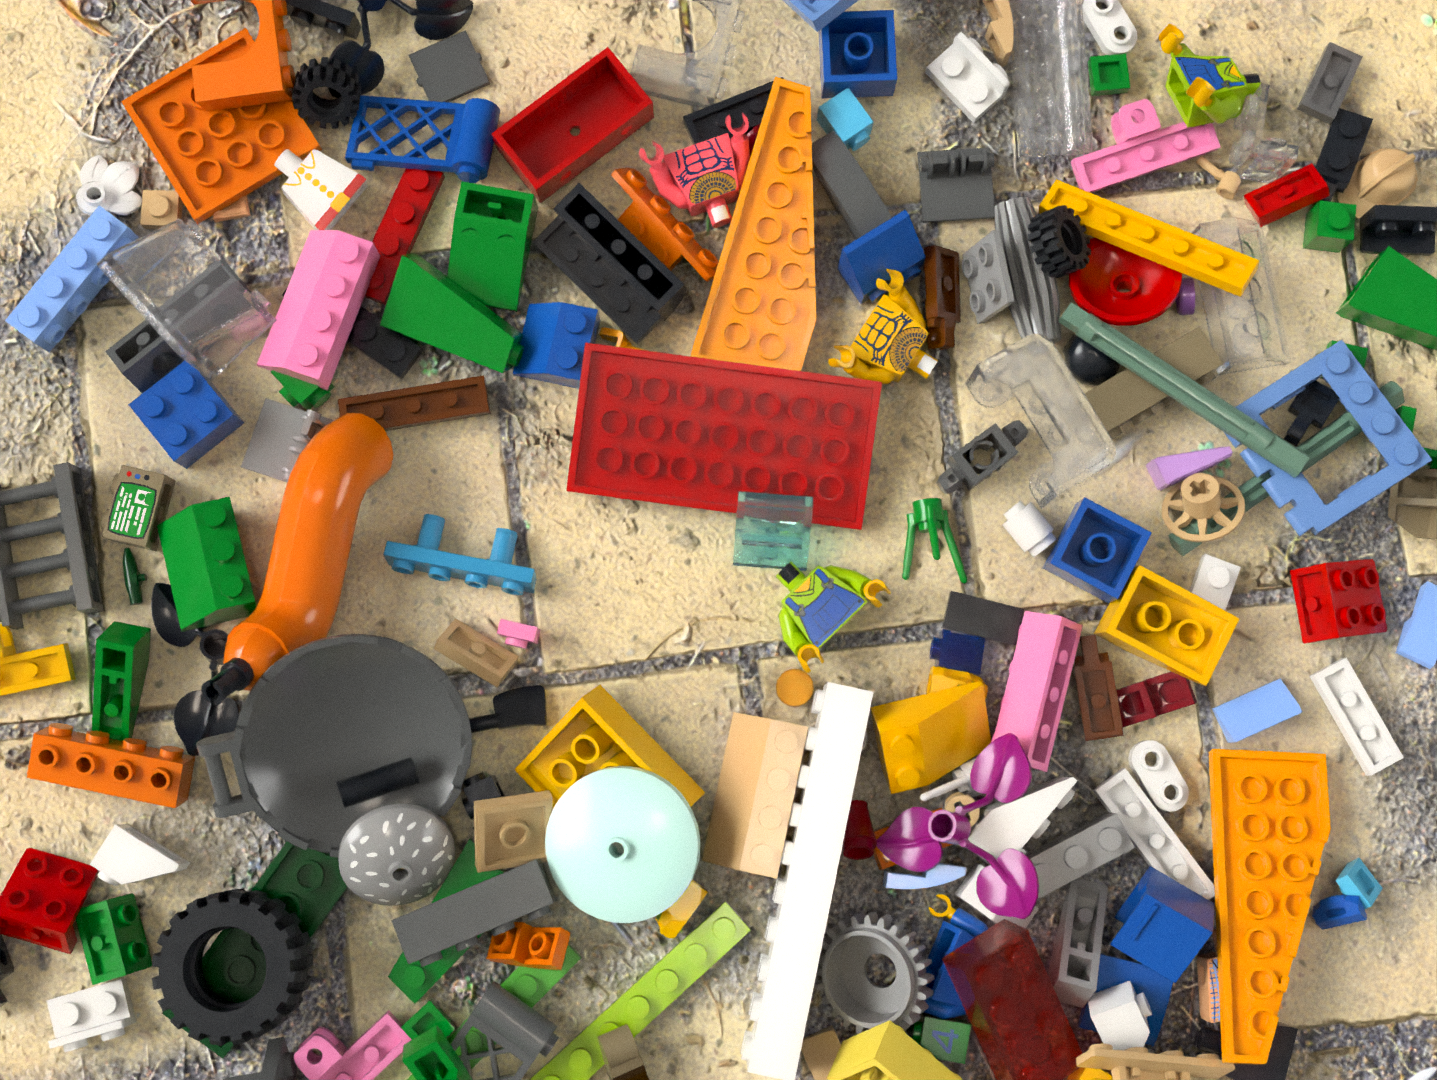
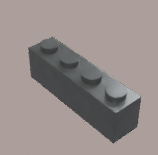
M538 858L391 921L408 964L419 960L421 967L442 959L441 950L455 945L459 952L479 943L477 937L479 934L491 930L493 936L515 928L513 920L526 914L529 921H532L550 913L549 905L556 902L557 899L542 861Z

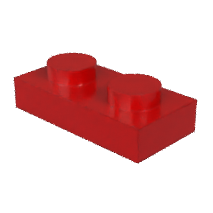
M1311 163L1245 194L1244 200L1259 226L1263 227L1326 198L1330 194L1327 183Z

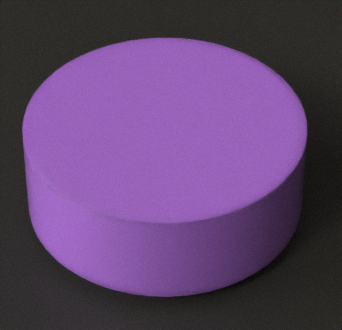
M1182 278L1181 289L1175 300L1176 310L1179 315L1194 314L1195 286L1193 278Z

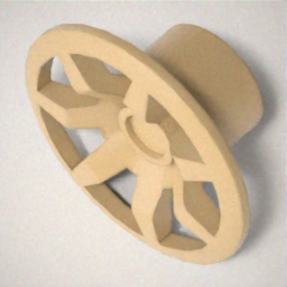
M1197 473L1176 484L1166 494L1161 509L1162 519L1169 531L1183 540L1192 542L1214 541L1223 538L1237 528L1245 513V501L1241 491L1230 481L1206 473ZM1221 487L1229 490L1235 497H1221ZM1181 492L1182 500H1173ZM1238 505L1237 513L1232 521L1220 510V508L1229 509ZM1169 508L1178 511L1185 510L1182 516L1174 523L1171 521ZM1213 518L1217 524L1225 527L1218 532L1206 534L1208 519ZM1193 519H1196L1198 521L1199 535L1186 533L1180 529L1188 526Z

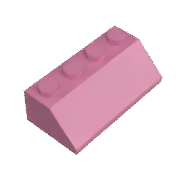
M310 230L257 362L258 367L270 371L274 370L328 390L380 258V254L373 242L339 230Z

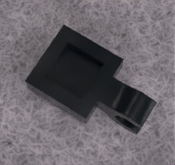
M1316 380L1307 385L1306 389L1295 397L1288 409V412L1297 417L1288 429L1284 440L1295 447L1299 444L1310 424L1319 429L1322 428L1339 401V397L1334 390Z

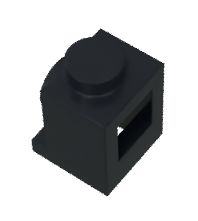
M481 772L463 782L465 786L463 790L467 797L462 799V803L471 820L474 819V801L505 797L495 775L486 778L484 773Z

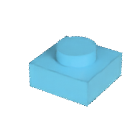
M1360 858L1348 862L1335 880L1343 895L1360 896L1364 909L1373 905L1383 889Z

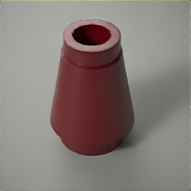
M851 800L842 845L843 855L852 860H864L874 854L877 841L868 810V803L863 800Z

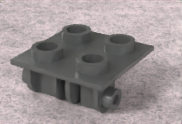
M989 147L917 152L923 223L995 218L991 167H994V154L990 153Z

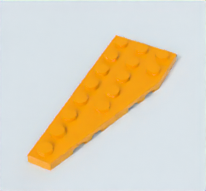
M778 77L774 79L691 351V357L796 371L802 370L816 324L811 93L809 86Z

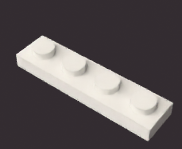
M1126 768L1120 769L1092 790L1108 812L1117 813L1133 845L1149 866L1208 900L1215 896L1214 884Z

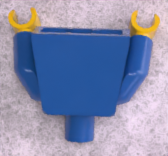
M943 894L936 895L938 899L946 903L947 910L944 913H937L930 907H928V910L935 918H949L950 923L943 921L927 958L931 959L932 964L926 967V973L934 975V980L926 984V987L933 991V995L924 1000L929 1005L928 1009L924 1012L942 1019H950L967 1015L972 1008L985 1010L992 996L1001 1000L1006 999L1012 991L1013 982L1009 977L1002 975L1006 961L996 953L998 944L987 925L962 908L956 910L951 907V901L947 896Z

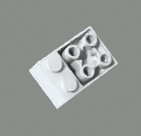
M1057 777L1028 789L1023 797L1009 803L998 801L980 808L979 819L971 827L968 840L993 855L996 860L1006 849H1016L1025 854L1026 851L1023 849V846L1031 837L1039 838L1050 825L1051 821L1047 817L1056 807L1062 809L1072 799L1075 791L1071 788L1077 780L1074 777ZM980 857V858H981L982 860H984L988 865H991L987 860H985L984 858Z

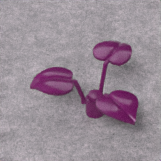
M1007 733L998 737L985 747L973 763L970 774L971 786L975 791L987 794L983 799L965 806H957L954 812L938 810L933 813L923 807L909 808L902 812L887 831L876 841L878 849L888 859L905 869L915 872L929 871L941 862L943 848L940 842L967 848L991 864L980 871L976 882L978 898L985 908L1000 916L1026 919L1034 910L1039 893L1038 874L1033 862L1023 852L1012 848L1004 850L996 860L993 855L968 840L971 826L965 816L968 812L990 804L994 797L1002 803H1009L1023 797L1027 792L1032 779V770L1029 759L1018 737L1013 733Z

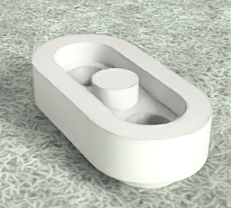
M1084 0L1081 6L1082 19L1105 55L1126 53L1127 56L1136 44L1137 31L1119 0ZM1096 3H1104L1107 6V9H1099L1096 6ZM1121 32L1125 36V39H1117L1114 36V33Z
M1153 740L1141 741L1135 744L1130 750L1128 761L1148 799L1155 808L1161 811L1172 812L1181 809L1188 800L1189 790L1166 748L1161 743ZM1148 752H1152L1156 756V763L1153 766H1148L1145 762V756ZM1169 785L1173 786L1176 792L1171 800L1167 799L1164 795V790Z

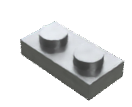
M1329 42L1324 48L1297 109L1330 124L1336 117L1363 56Z

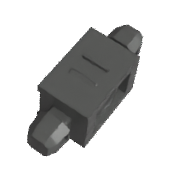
M1020 420L1011 422L1003 427L1002 430L996 423L979 436H975L968 444L966 443L964 447L949 458L947 463L953 470L948 468L939 476L936 482L938 487L944 494H950L962 487L961 482H963L968 491H970L983 480L989 478L995 471H999L1003 465L1016 456L1018 451L1015 447L1026 438L1028 434L1027 428ZM991 447L994 448L995 451L990 455L991 463L989 465L983 466L977 463L973 468L970 466V463L974 460L973 452L975 450L983 449L988 451Z

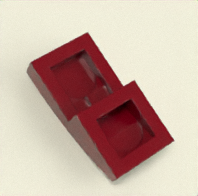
M1172 671L1116 690L1122 728L1197 703L1189 679Z

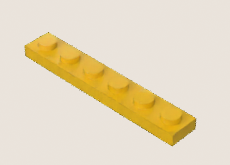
M1057 179L1039 205V214L1057 206L1066 205L1067 209L1071 207L1074 210V216L1079 215L1081 218L1079 224L1081 226L1085 225L1087 230L1084 232L1085 234L1239 297L1242 296L1258 269L1259 260Z

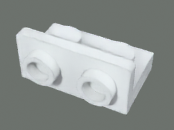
M962 32L955 36L953 44L929 64L925 70V73L973 123L1005 96L1010 85L1005 70L997 63L992 64L983 54L980 44L971 37L967 38Z
M126 977L46 1000L55 1039L48 1041L50 1049L62 1045L64 1052L82 1048L88 1045L87 1038L101 1035L102 1041L125 1035L124 1027L137 1022Z

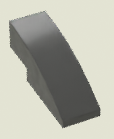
M835 131L829 132L812 143V169L836 212L842 214L856 240L892 218L872 183Z

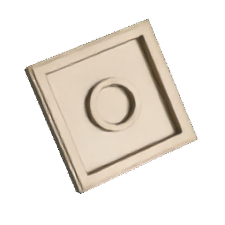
M550 790L474 801L475 866L478 873L519 867L538 858L541 859L542 863L548 862L545 838L549 818L553 811V797Z

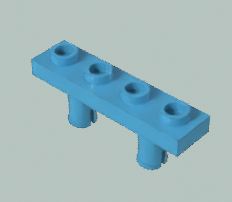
M425 514L423 517L417 545L412 546L387 541L383 555L388 565L392 566V570L399 573L413 574L415 570L426 572L430 578L439 581H450L451 577L465 580V584L475 588H487L488 584L502 587L501 590L512 595H523L524 592L534 593L537 580L535 570L511 564L518 535L517 532L510 529L497 528L490 559L486 560L438 550L445 519L432 514Z

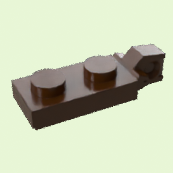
M937 245L924 247L925 308L927 331L929 333L927 343L928 349L940 351L955 347V325L961 322L959 253Z
M1096 634L1080 636L1082 656L1075 657L1073 669L1085 741L1124 736L1112 661H1109L1108 652L1098 653Z

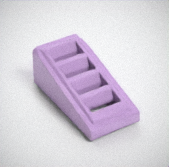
M1230 446L1162 456L1152 459L1146 464V468L1157 490L1160 489L1161 491L1185 480L1190 475L1200 473L1222 463L1231 457L1233 452Z

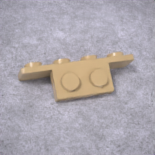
M1110 1044L1091 1045L1088 1051L1076 1058L1077 1067L1111 1070L1112 1080H1191L1190 1077L1218 1079L1235 1070L1234 1064L1222 1063L1217 1054H1201L1196 1057L1184 1056V1052L1178 1050L1164 1051L1160 1054L1149 1053L1145 1047H1132L1124 1051L1113 1050V1046Z

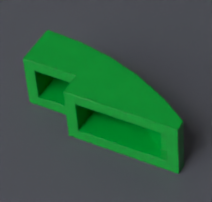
M438 1025L404 1044L402 1061L416 1080H472Z

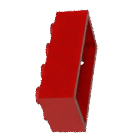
M607 47L494 131L492 137L499 153L531 193L535 195L539 203H542L654 118L653 101L609 47ZM573 128H578L580 133L577 136H573L570 134V131Z

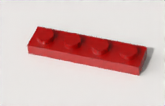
M405 169L372 240L380 254V258L366 291V298L386 306L402 255L410 254L444 181L445 175L443 172Z

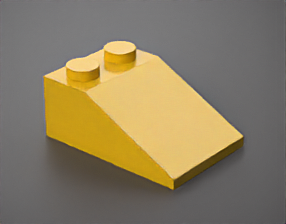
M1137 565L1130 574L1119 598L1109 603L1094 634L1131 654L1198 684L1207 686L1240 618L1145 567Z
M982 681L870 707L881 769L891 794L930 785L980 754L991 743Z

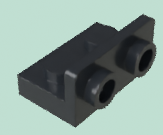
M1374 205L1360 217V252L1379 254L1390 246L1401 255H1432L1435 252L1437 207Z

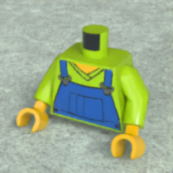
M1168 24L1158 37L1161 41L1162 50L1164 53H1171L1172 57L1165 87L1187 128L1214 122L1223 124L1229 119L1236 118L1241 114L1245 97L1259 94L1261 82L1257 73L1241 75L1232 58L1227 56L1195 55L1186 44L1181 43L1185 38L1184 34L1173 24Z
M791 561L776 575V578L790 591L781 601L782 609L778 615L783 640L798 657L804 671L809 673L811 670L807 661L811 658H818L822 664L824 663L819 649L868 602L864 597L875 607L879 608L882 604L875 598L876 594L880 591H886L888 594H891V591L881 580H871L857 571L833 565L826 566L825 568L818 565L806 576Z

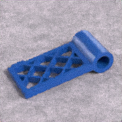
M360 95L359 111L357 110V116L353 120L345 159L347 163L351 164L352 169L374 171L375 166L453 172L464 182L477 183L488 176L494 146L492 133L498 127L500 108L495 103L481 98H472L467 100L465 104ZM367 108L383 109L386 115L371 125L365 120ZM408 111L417 112L421 118L406 128L397 119ZM442 114L454 115L453 123L441 131L432 122ZM393 122L400 132L383 142L377 132ZM428 125L435 135L421 145H418L411 135ZM371 136L379 144L378 147L369 153L357 152L359 144ZM405 139L414 147L412 151L404 156H395L391 152L392 148ZM442 142L447 148L445 160L430 159L426 152Z

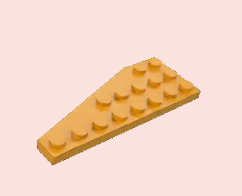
M1212 749L1208 753L1222 1063L1264 1065L1268 1060L1279 1020L1277 1015L1283 993L1286 992L1290 979L1288 975L1291 964L1297 954L1311 903L1310 895L1314 880L1319 874L1322 863L1320 861L1324 844L1328 841L1331 830L1326 754Z

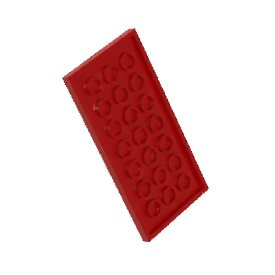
M585 342L566 491L862 530L882 382Z

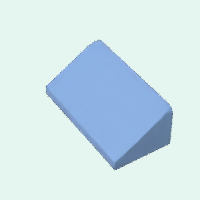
M1281 678L1212 708L1228 743L1238 742L1302 713L1299 704Z

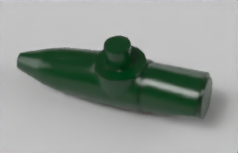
M125 548L122 561L125 587L129 595L130 605H138L143 602L141 585L142 581H147L146 574H140L130 548Z

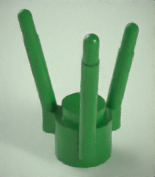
M926 498L912 502L913 513L907 514L908 530L902 578L908 580L910 577L916 527H919V532L929 533L933 558L935 560H939L941 557L937 531L941 530L942 527L960 581L963 584L967 583L968 579L949 524L948 511L943 510L942 500L940 498Z

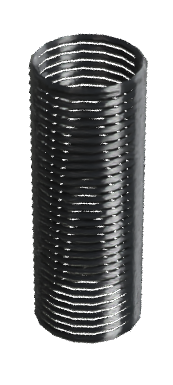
M412 757L402 759V761L390 763L388 766L383 765V767L371 769L369 772H362V775L360 773L357 776L355 775V777L345 778L343 781L338 780L336 783L344 808H347L351 804L363 803V801H368L370 798L375 799V797H380L382 794L394 792L396 789L408 788L410 784L411 786L415 785V783L419 784V779Z

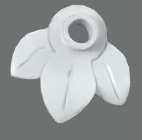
M101 155L89 159L79 173L82 186L76 194V201L80 210L89 216L92 215L99 205L106 211L121 216L137 211L142 207V198L132 190L139 179V166L126 161L108 165ZM95 195L101 196L96 200L89 199L90 197Z

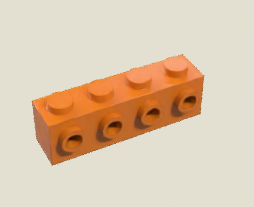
M51 723L48 727L33 735L27 778L177 808L188 800L195 756L183 754L184 750L175 746H161L158 749L146 746L147 742L141 739L126 738L123 741L110 739V734L106 732L87 731L85 734L73 731V726L68 724Z

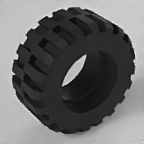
M232 889L196 899L187 904L186 910L177 912L169 921L170 929L162 931L157 941L162 946L161 952L153 954L152 966L159 967V976L153 977L152 983L153 990L161 988L164 998L157 1002L163 1012L169 1009L173 1012L175 1016L170 1022L177 1029L186 1026L190 1029L189 1037L197 1041L208 1038L211 1045L222 1046L228 1042L237 1045L258 1038L278 1027L289 1018L288 1015L299 1007L303 1001L301 995L303 991L309 989L312 977L307 975L308 968L313 966V954L307 953L306 944L311 942L308 932H301L298 926L302 922L295 912L289 914L285 910L286 903L278 898L270 899L267 897V893L262 891ZM229 928L241 929L253 936L260 944L266 959V977L261 990L251 999L240 1003H231L218 997L208 987L202 972V956L208 941L214 934Z

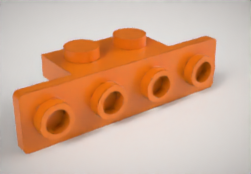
M633 168L615 169L611 176L633 200L617 220L670 271L685 258L705 281L713 280L719 263L716 256L696 242L694 239L695 234L691 228L685 223L678 221L670 213V205L662 197L653 194L646 186L647 180L639 171Z

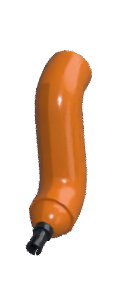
M347 413L324 426L309 441L298 456L283 494L261 598L254 612L236 625L229 633L224 652V665L221 667L220 672L212 679L203 683L201 692L207 702L212 703L214 701V705H218L234 691H241L243 689L250 691L266 670L284 655L309 642L327 637L339 605L361 502L367 489L385 477L392 466L394 455L391 441L384 428L373 418L361 413Z

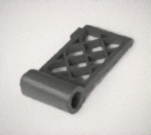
M494 981L452 1041L451 1046L455 1051L460 1046L461 1055H458V1057L463 1061V1065L472 1080L470 1059L490 1056L493 1077L480 1080H521L540 1053L546 1057L559 1037L553 1033L557 1025ZM473 1026L486 1035L489 1050L468 1053L466 1035ZM494 1041L502 1047L495 1048ZM511 1053L523 1061V1064L517 1073L500 1076L496 1055Z

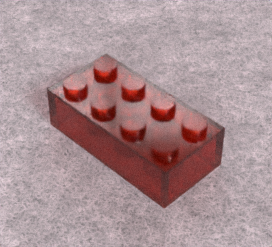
M1003 919L942 958L997 1080H1063L1081 1068L1077 1067L1076 1058L1083 1053L1028 929Z

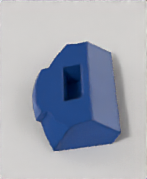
M1331 896L1320 900L1313 907L1312 917L1322 930L1367 920V914L1360 896Z

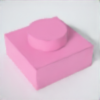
M500 619L497 634L506 637V645L527 649L528 643L538 644L541 630L535 626Z

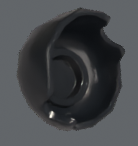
M1076 334L1072 335L1064 346L1063 353L1065 355L1066 370L1081 384L1098 386L1114 377L1120 368L1118 362L1076 336Z

